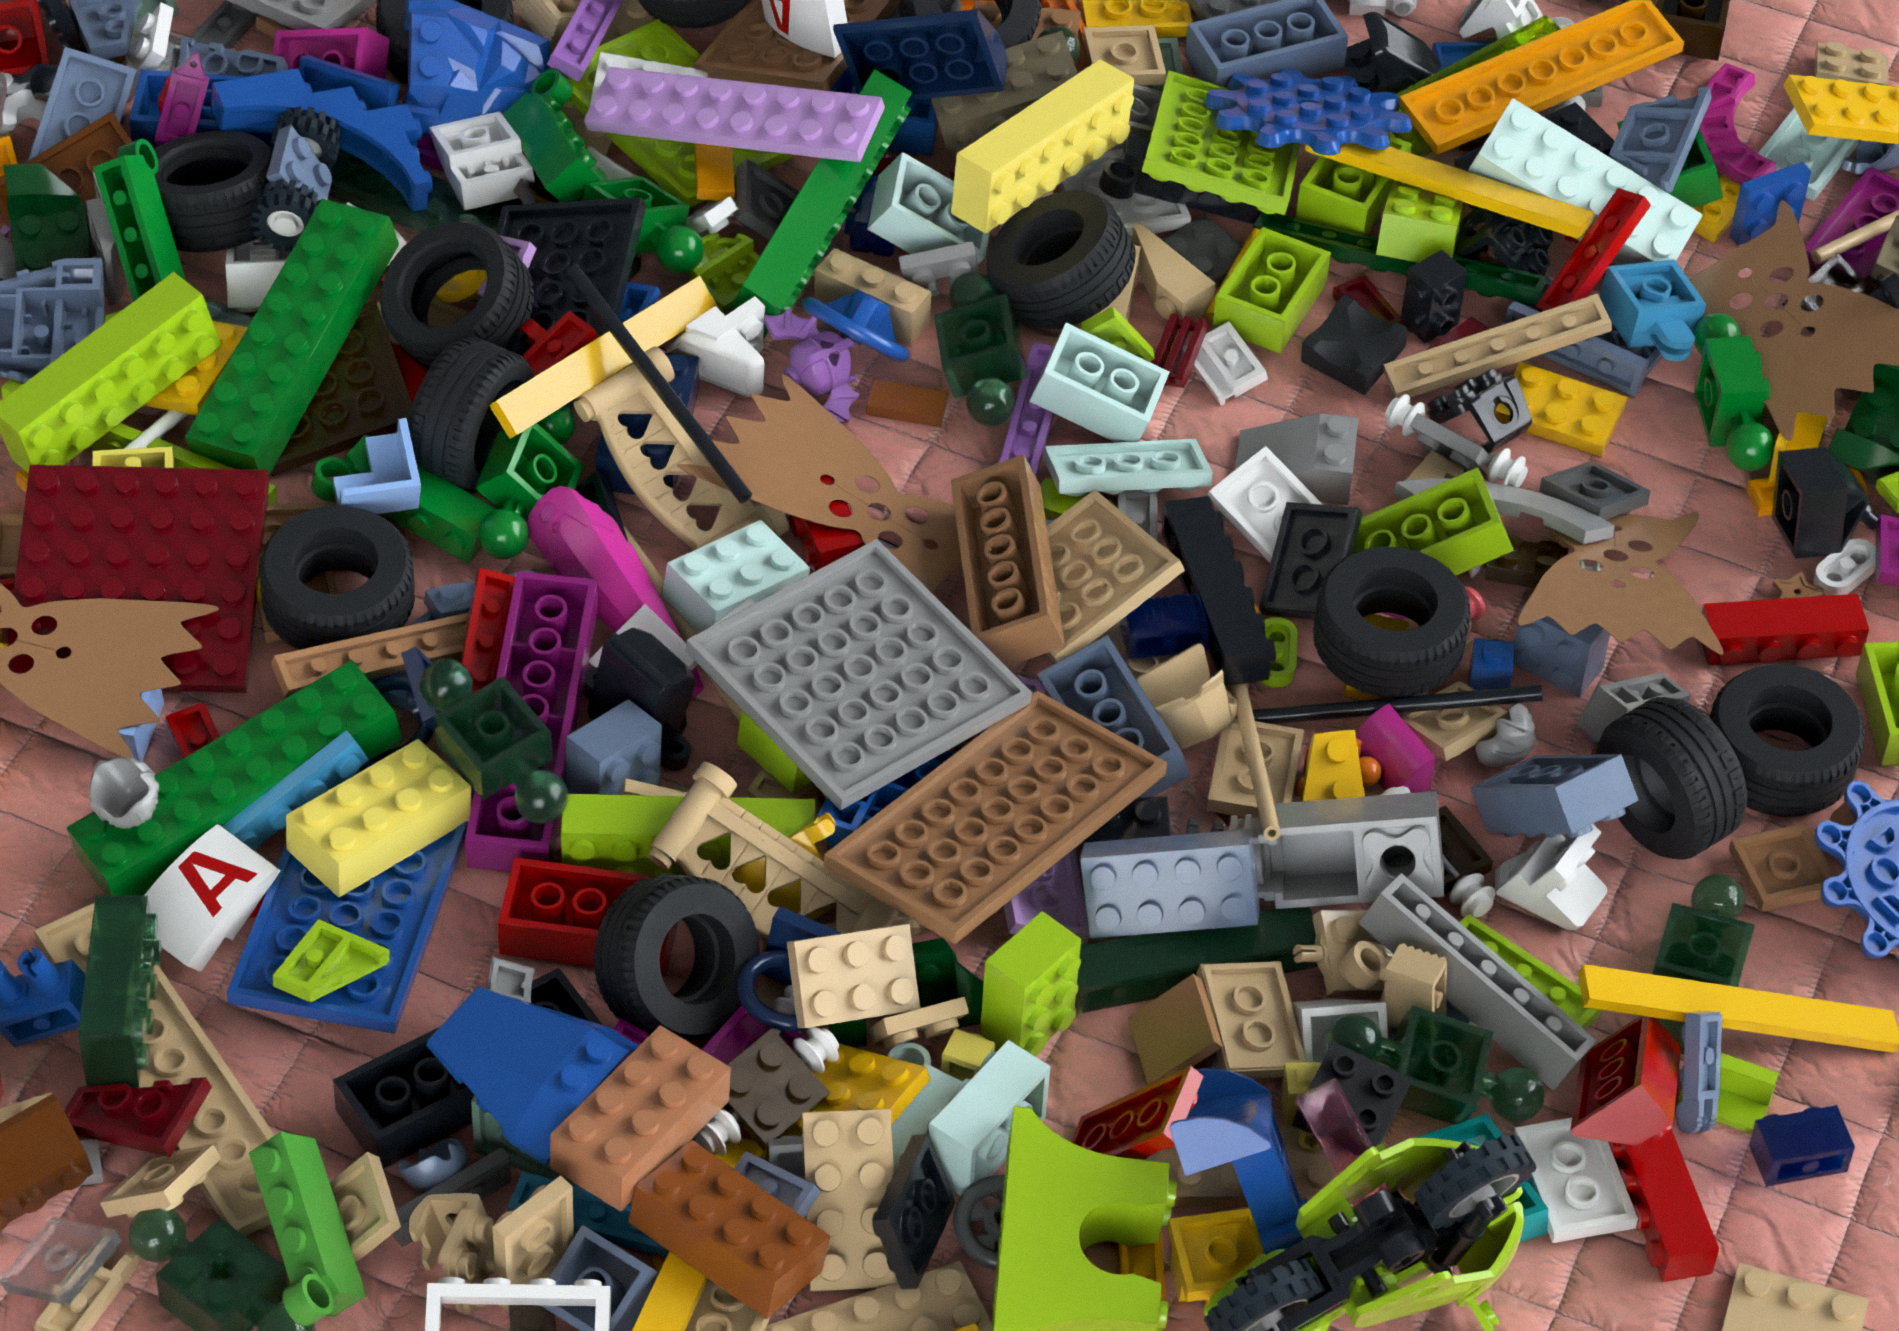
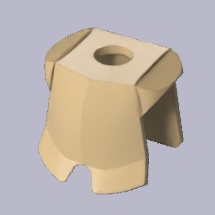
M1196 644L1136 679L1180 749H1185L1211 739L1232 723L1237 716V701L1225 689L1222 669L1215 676L1210 677L1206 654L1202 644Z

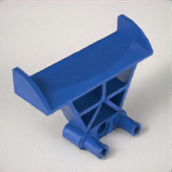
M1197 1069L1204 1076L1197 1091L1198 1101L1188 1113L1186 1119L1176 1120L1170 1124V1132L1185 1176L1232 1161L1258 1229L1264 1254L1266 1255L1277 1249L1290 1248L1304 1239L1295 1223L1299 1209L1307 1203V1200L1300 1197L1272 1107L1271 1092L1252 1078L1230 1070Z

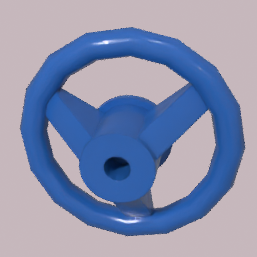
M856 289L854 293L829 303H824L811 297L803 300L802 307L806 312L841 331V335L846 338L850 337L853 342L859 345L863 343L899 362H906L910 359L909 350L895 340L889 314L890 306Z

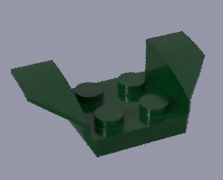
M42 164L3 165L8 194V220L16 271L28 269L29 273L52 267L51 262L65 258H93L85 206L80 202V196Z
M1875 364L1873 368L1874 391L1871 393L1861 391L1845 429L1837 428L1828 451L1844 465L1858 471L1876 469L1888 465L1899 467V366Z
M944 938L912 943L920 1008L965 997L969 1014L958 1020L959 1027L957 1028L981 1024L984 981L958 963L956 954ZM866 1019L828 1025V1030L834 1035L839 1044L854 1048L866 1046Z

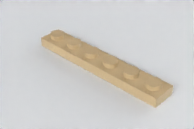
M1597 293L1383 364L1384 374L1395 398H1400L1404 394H1408L1411 398L1478 376L1492 368L1496 370L1612 331V322Z

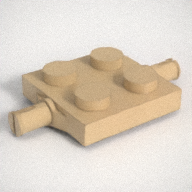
M1320 910L1312 916L1316 933L1315 944H1297L1294 946L1293 955H1297L1294 957L1295 962H1316L1324 976L1327 996H1381L1385 981L1379 980L1372 988L1367 990L1354 987L1345 978L1341 967L1342 957L1360 941H1369L1376 945L1384 957L1388 955L1393 956L1389 949L1358 924L1367 911Z

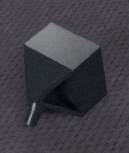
M1820 447L1779 451L1772 519L1795 559L1841 553L1859 521L1863 522L1869 529L1876 528L1879 516L1872 510V505L1869 503V497L1850 470L1827 449Z

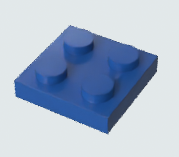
M1804 162L1741 183L1730 232V238L1737 246L1749 242L1775 225L1781 200L1790 205L1799 224L1811 175V170Z

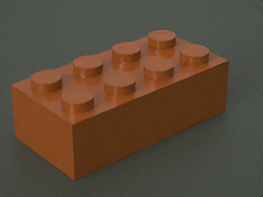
M693 1140L635 1185L628 1221L765 1319H768L822 1272L830 1239L829 1234Z

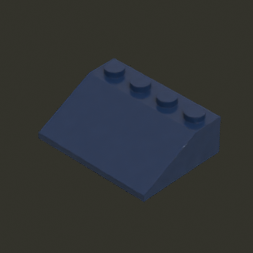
M978 9L834 24L833 26L834 34L857 94H860L874 69L913 92L908 101L1004 91L1008 57L1000 34Z

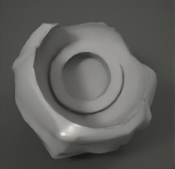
M1515 703L1507 710L1510 720L1497 719V733L1493 737L1479 741L1475 745V757L1480 763L1490 767H1505L1523 760L1532 750L1536 741L1535 734L1533 733L1535 725L1531 720L1532 714L1528 712L1527 707L1522 703Z
M119 757L108 761L100 760L96 763L88 789L89 805L101 821H109V825H115V828L129 829L134 826H140L142 823L150 820L152 813L156 810L155 805L159 802L157 798L160 790L159 783L155 780V773L149 766L134 758Z

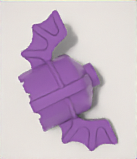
M790 309L777 316L766 314L764 316V323L773 339H793L800 342L790 349V366L783 369V374L790 377L813 398L823 394H830L828 401L823 407L841 424L848 423L851 418L849 407L859 397V393L853 391L849 386V383L859 380L858 376L850 375L851 358L849 348L854 346L850 337L843 340L839 335L832 331L830 332L829 329L820 333L816 327V317L813 316L808 319L799 318ZM834 353L840 355L839 359L835 357Z

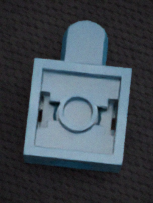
M1675 259L1609 266L1606 270L1599 297L1612 324L1629 348L1655 345L1666 360L1684 361L1688 359L1695 341L1693 332L1697 323L1703 318L1706 303Z

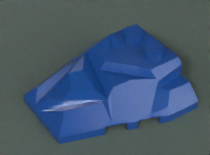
M405 0L404 30H409L408 90L403 98V104H407L413 118L419 119L423 136H431L429 127L498 111L503 114L526 92L531 94V86L535 79L542 72L550 69V66L547 65L550 59V39L454 0Z

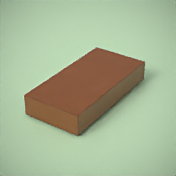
M873 379L866 404V415L941 427L948 402V391Z

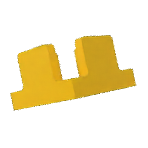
M1250 1208L1170 1218L1168 1220L1167 1229L1172 1245L1170 1271L1179 1302L1205 1300V1307L1210 1303V1297L1261 1253L1264 1254L1258 1229Z

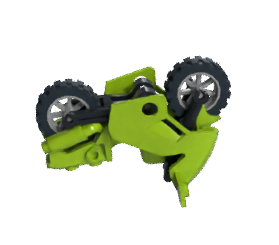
M1517 1134L1500 1136L1496 1141L1492 1139L1483 1143L1481 1147L1471 1145L1467 1140L1457 1142L1436 1138H1409L1389 1148H1386L1383 1142L1376 1147L1373 1146L1299 1209L1295 1225L1304 1239L1288 1249H1277L1266 1255L1261 1253L1210 1297V1303L1203 1308L1205 1314L1204 1321L1210 1331H1327L1331 1326V1322L1348 1314L1355 1328H1365L1455 1301L1458 1307H1470L1484 1331H1495L1493 1327L1500 1324L1499 1319L1487 1300L1479 1304L1476 1297L1500 1278L1507 1270L1516 1253L1522 1236L1524 1214L1520 1201L1511 1203L1522 1195L1520 1183L1527 1181L1532 1176L1531 1173L1536 1171V1164ZM1384 1182L1386 1183L1388 1189L1367 1197L1352 1209L1351 1204L1369 1194ZM1457 1265L1462 1274L1453 1276L1450 1267Z

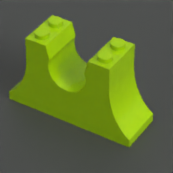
M1014 1106L1006 1152L991 1319L994 1326L993 1331H1163L1167 1324L1168 1301L1160 1300L1162 1283L1133 1273L1120 1275L1105 1272L1093 1265L1087 1259L1083 1250L1093 1244L1108 1241L1122 1243L1127 1246L1158 1243L1161 1227H1168L1172 1207L1175 1205L1177 1180H1169L1170 1163L1116 1157L1085 1149L1069 1142L1049 1129L1036 1116L1032 1108Z

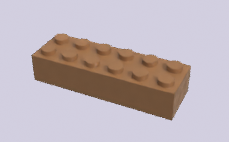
M1022 454L952 479L951 486L971 632L1006 667L1065 647L1041 486L1025 455Z

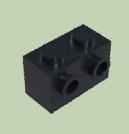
M1443 250L1408 268L1401 319L1407 330L1414 333L1424 343L1437 336L1445 335L1459 323L1467 270Z

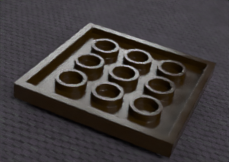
M376 300L368 302L363 306L357 321L350 330L344 344L339 349L335 360L271 471L272 476L351 449L365 434L372 437L396 433L398 419L407 418L408 423L412 401Z

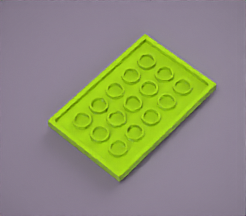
M660 19L655 20L599 46L579 82L564 76L573 85V92L568 101L584 116L587 115L590 108L600 52L694 69V63L701 55L666 23L660 22ZM603 132L664 190L689 205L690 208L705 201L696 199L693 143ZM732 147L735 186L737 185V166L746 159L768 170L797 155Z
M1168 70L1141 172L1149 174L1150 177L1158 181L1166 182L1170 180L1184 184L1187 189L1194 192L1207 191L1220 195L1223 200L1230 203L1243 202L1256 206L1259 211L1266 214L1279 213L1285 215L1290 200L1300 144L1292 142L1277 148H1267L1256 144L1255 141L1258 133L1254 131L1223 130L1215 127L1214 120L1220 110L1206 107L1204 105V98L1209 90H1228V88Z

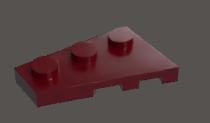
M206 1077L191 1078L190 1084L172 1085L170 1080L154 1081L152 1087L130 1088L127 1083L78 1087L64 1112L76 1135L170 1157L212 1089V1086Z

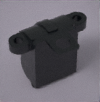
M630 628L619 635L617 633L612 634L608 641L604 642L598 667L591 668L586 672L583 694L590 700L588 706L590 719L592 721L629 699L662 725L661 766L669 770H681L688 765L692 748L690 743L681 735L687 726L686 711L695 688L694 675L689 667L654 635L640 628Z

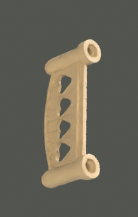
M656 346L644 351L668 383L674 379V370L665 353ZM634 364L581 394L579 400L574 402L575 410L584 422L596 420L599 423L603 437L616 465L637 497L667 529L689 545L693 551L759 520H762L778 537L788 532L789 524L783 512L761 503L753 506L749 500L739 503L731 491L698 477L688 499L678 500L674 497L673 488L665 485L663 478L666 475H691L678 468V464L712 466ZM621 414L652 415L647 429L640 439H633L628 435V427L619 423L618 416ZM645 444L675 446L667 466L662 470L654 469L651 466L650 457L643 455L640 447ZM691 505L721 507L714 525L709 531L698 529L696 519L691 518L687 514L686 508Z
M702 762L694 773L693 779L695 783L650 845L651 851L647 855L651 861L663 869L668 870L671 865L677 864L682 867L688 876L715 880L727 886L747 907V911L750 912L754 921L757 934L767 940L773 916L779 908L769 904L767 900L768 894L799 880L801 881L799 914L805 917L815 911L836 904V930L841 933L891 926L897 916H904L903 913L824 867V861L731 801L729 797L736 789L737 783L725 771L709 762ZM730 834V865L726 869L718 870L714 868L711 860H703L697 855V849L700 845ZM765 857V889L762 892L752 893L748 890L746 883L740 884L734 881L732 872L736 868Z

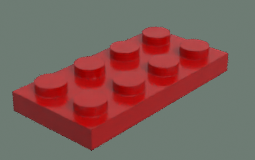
M1189 1066L1081 1116L1070 1142L1098 1153L1146 1160L1150 1155L1163 1149H1171L1175 1144L1170 1132V1124L1173 1121L1187 1118L1188 1113L1198 1101L1197 1091L1204 1076L1192 1066Z

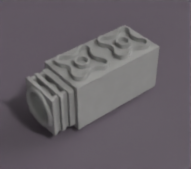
M1437 791L1276 803L1274 806L1281 833L1279 838L1274 841H1269L1264 837L1260 817H1252V814H1246L1245 818H1238V815H1232L1230 825L1225 830L1252 829L1259 898H1264V901L1274 900L1275 909L1374 902L1380 893L1401 873L1430 898L1444 897V864Z

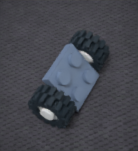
M302 106L295 107L294 114L290 109L284 111V115H280L277 119L270 142V148L273 150L267 173L270 183L265 185L264 190L261 188L258 192L252 213L251 226L255 227L254 233L257 237L262 235L261 242L265 245L270 241L274 242L272 248L279 250L280 245L285 246V252H291L321 199L324 197L328 198L332 182L330 170L332 164L334 165L341 143V130L339 126L335 127L336 121L332 117L325 120L326 112L321 110L318 115L314 114V107L308 106L307 112H303Z

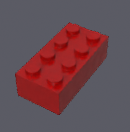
M514 857L497 923L499 954L595 967L594 950L596 937L606 911L611 907V904L617 899L618 895L624 892L627 887L632 886L633 883L645 877L649 878L651 875ZM678 922L669 930L661 947L660 971L661 976L664 977L667 975Z

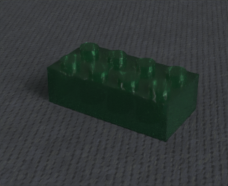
M96 895L78 1030L86 1086L127 1083L129 1087H139L141 1070L149 1069L150 1047L149 1044L144 1043L146 1035L153 1034L154 1011L149 1009L150 1000L157 999L158 977L157 974H153L154 965H161L162 943L161 940H154L157 939L158 915L157 913H150L148 896Z

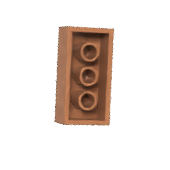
M660 1025L550 1134V1168L621 1212L633 1200L635 1185L689 1143L728 1103L731 1067Z

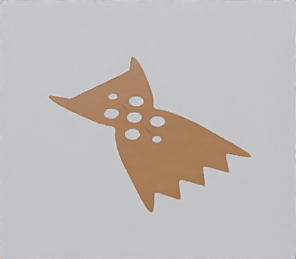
M1781 200L1777 211L1776 223L1773 227L1693 276L1689 281L1706 303L1704 315L1724 313L1731 316L1735 321L1745 323L1744 336H1750L1754 350L1760 352L1762 359L1761 373L1763 379H1768L1770 384V399L1766 400L1765 403L1782 436L1787 441H1790L1794 433L1796 414L1798 412L1832 418L1835 416L1834 394L1837 388L1871 393L1874 391L1873 368L1875 364L1899 366V309L1876 298L1847 288L1809 282V262L1799 224L1790 205ZM1780 267H1789L1793 270V276L1784 283H1774L1770 279L1772 272ZM1741 269H1752L1750 276L1745 278L1739 277L1738 273ZM1745 292L1752 295L1751 304L1743 309H1734L1729 305L1731 298L1736 294ZM1774 294H1784L1788 297L1787 304L1779 310H1769L1765 307V301ZM1810 295H1819L1824 299L1822 306L1815 311L1807 312L1800 307L1801 301ZM1779 321L1782 323L1783 329L1774 337H1763L1759 333L1761 326L1766 322ZM1806 327L1815 328L1814 334L1808 337L1802 336L1801 331Z
M781 374L783 385L790 398L789 401L757 394L751 395L765 419L764 422L726 416L740 443L731 444L712 441L752 492L751 500L811 522L840 529L855 530L861 534L865 545L878 539L879 534L882 532L890 531L896 533L901 537L902 545L894 549L886 548L931 593L962 564L954 505L924 496L902 494L897 491L888 473L864 444L790 377ZM692 464L677 465L678 468L695 477L729 490L713 467ZM822 475H829L833 477L834 484L826 485L821 482L820 477ZM860 476L871 477L878 482L879 489L874 493L861 491L856 486L855 480ZM835 500L847 502L853 509L852 515L849 517L834 515L829 509L830 502ZM875 503L882 504L889 509L891 516L887 520H876L867 513V507ZM913 506L919 507L927 512L929 519L925 523H914L907 519L905 510ZM926 539H931L938 544V547L933 550L928 549L924 546L923 542Z
M1692 512L1674 520L1627 513L1606 519V521L1619 526L1621 530L1614 531L1612 538L1602 540L1599 544H1581L1575 539L1552 529L1564 542L1573 547L1575 552L1558 560L1542 576L1520 614L1518 625L1523 626L1547 616L1553 619L1569 635H1575L1586 627L1597 624L1618 642H1624L1635 634L1646 631L1670 650L1692 637L1709 649L1722 655L1723 649L1693 597L1671 573L1656 562V560L1669 555L1689 535L1699 519L1698 512ZM1630 541H1643L1650 544L1652 550L1646 552L1637 551L1630 548L1628 543ZM1608 550H1616L1626 554L1628 559L1625 561H1613L1606 558L1603 553ZM1582 560L1596 561L1603 565V569L1600 571H1589L1580 567L1579 562ZM1635 567L1646 568L1654 573V577L1648 579L1633 576L1630 573V569ZM1620 581L1624 583L1625 586L1621 588L1614 587L1610 584V582Z
M0 584V629L12 628L18 635L17 640L12 645L0 647V684L39 714L107 751L121 757L133 758L130 748L118 730L124 727L160 721V718L142 700L140 694L181 684V681L163 663L161 658L170 654L201 649L202 645L183 628L181 622L207 615L219 610V608L214 605L189 602L107 598L63 600L23 607L14 595ZM51 616L57 621V627L50 634L38 635L33 632L32 623L39 617ZM61 647H68L71 649V655L61 659L56 656V651ZM27 654L34 659V665L31 670L22 674L12 672L8 666L9 661L16 655Z

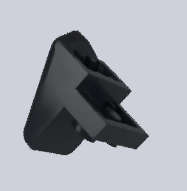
M1377 12L1363 14L1370 38L1347 47L1345 58L1347 74L1356 79L1359 88L1368 89L1371 93H1394L1399 99L1400 96L1424 87L1437 79L1441 63L1423 40Z

